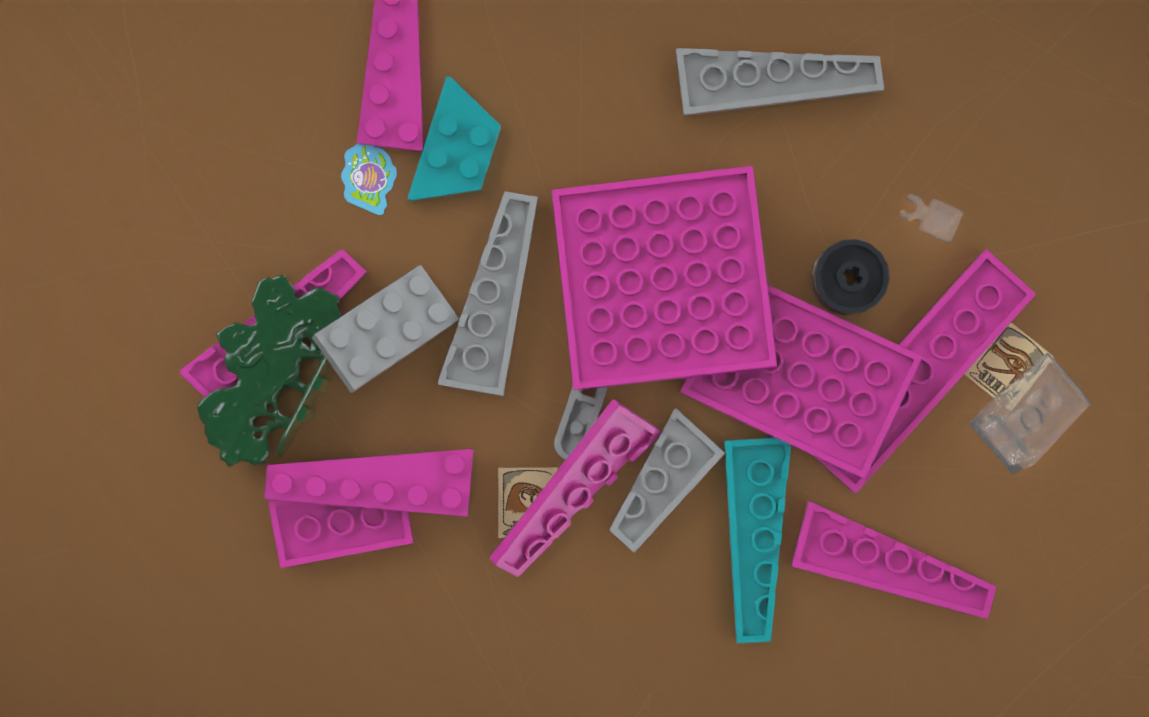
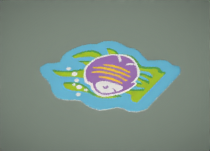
M356 144L348 149L344 156L346 166L341 173V179L345 185L344 198L351 204L374 214L382 215L387 207L385 195L392 189L397 176L396 167L392 164L390 156L383 149Z

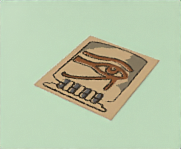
M1011 322L964 375L1011 411L1054 356Z

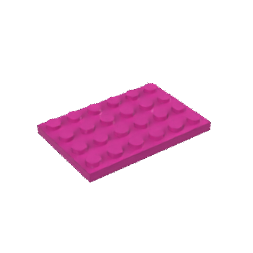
M767 284L777 367L686 378L680 393L865 480L923 356Z

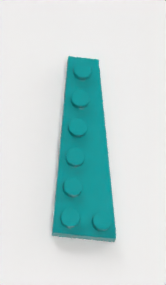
M776 438L724 441L736 643L770 642L791 445Z

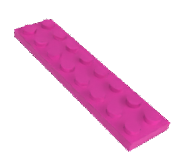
M987 249L983 250L898 344L923 357L865 480L817 457L815 458L856 494L1032 300L1036 293Z

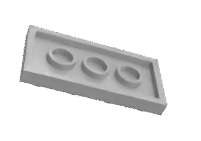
M419 265L314 334L312 339L349 391L353 393L455 324L459 318L423 267Z

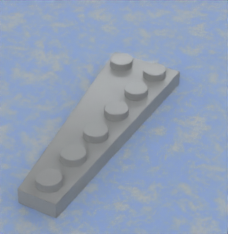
M678 48L675 50L683 116L882 92L884 90L880 56L737 52Z
M504 192L452 344L439 376L438 385L504 396L538 197Z

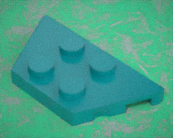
M446 76L407 198L410 201L482 190L501 125L451 77Z

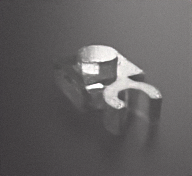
M914 194L907 195L906 200L913 202L916 210L914 213L902 210L899 216L907 221L920 220L919 231L950 243L964 212L934 198L926 206L919 196Z

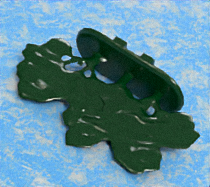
M276 276L273 279L267 277L258 283L251 301L256 324L248 326L235 322L216 333L221 348L226 350L224 357L226 368L229 372L237 375L238 382L236 386L227 389L213 390L198 402L197 410L200 420L205 425L204 433L208 443L220 449V460L226 462L228 467L240 461L249 462L253 465L264 463L269 456V444L266 435L281 427L285 431L279 442L277 455L282 457L293 441L302 422L311 421L316 411L310 407L318 391L326 392L331 382L330 379L326 378L331 364L312 337L341 317V311L337 307L339 301L337 295L317 287L302 297L296 298L295 290L288 282L286 276ZM307 337L312 341L311 347L303 343V338ZM303 359H318L321 362L309 385L307 386L300 382L301 361ZM288 387H292L303 394L292 417L280 414L277 407V398L280 392ZM267 404H272L274 412L267 411ZM266 415L274 418L273 422L267 421V426H253V420L256 417ZM255 432L264 433L260 439H256L253 436Z

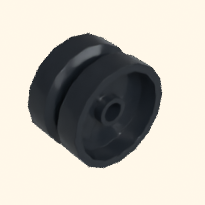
M857 239L842 240L825 249L815 260L810 275L811 288L817 301L828 311L843 316L860 314L876 306L886 294L890 280L888 264L882 253L870 243ZM845 272H850L854 276V282L850 285L846 284L847 277L843 275Z

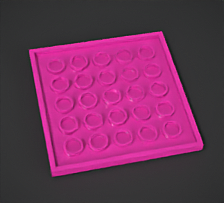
M753 166L552 190L574 391L777 367Z

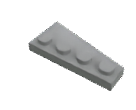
M675 408L609 530L630 550L635 552L725 452Z

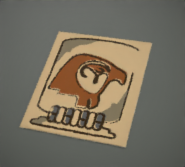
M558 467L498 468V538H505L557 472Z

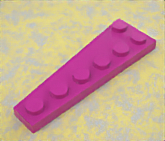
M375 0L357 144L422 152L424 138L418 0Z
M341 249L307 274L301 281L293 285L295 297L300 298L309 291L320 287L337 295L339 303L368 272L344 249ZM255 315L243 324L248 326L256 324ZM219 342L179 371L204 397L213 390L236 386L238 382L237 375L229 372L226 368L224 360L226 350L221 348Z
M613 399L490 556L491 561L496 566L519 577L551 545L552 541L571 525L570 518L582 508L587 509L595 501L592 496L605 483L610 486L618 478L615 473L628 460L633 463L662 432L655 425Z
M463 449L267 465L264 499L468 516L474 450Z
M807 502L791 562L792 567L988 619L997 586L815 503Z

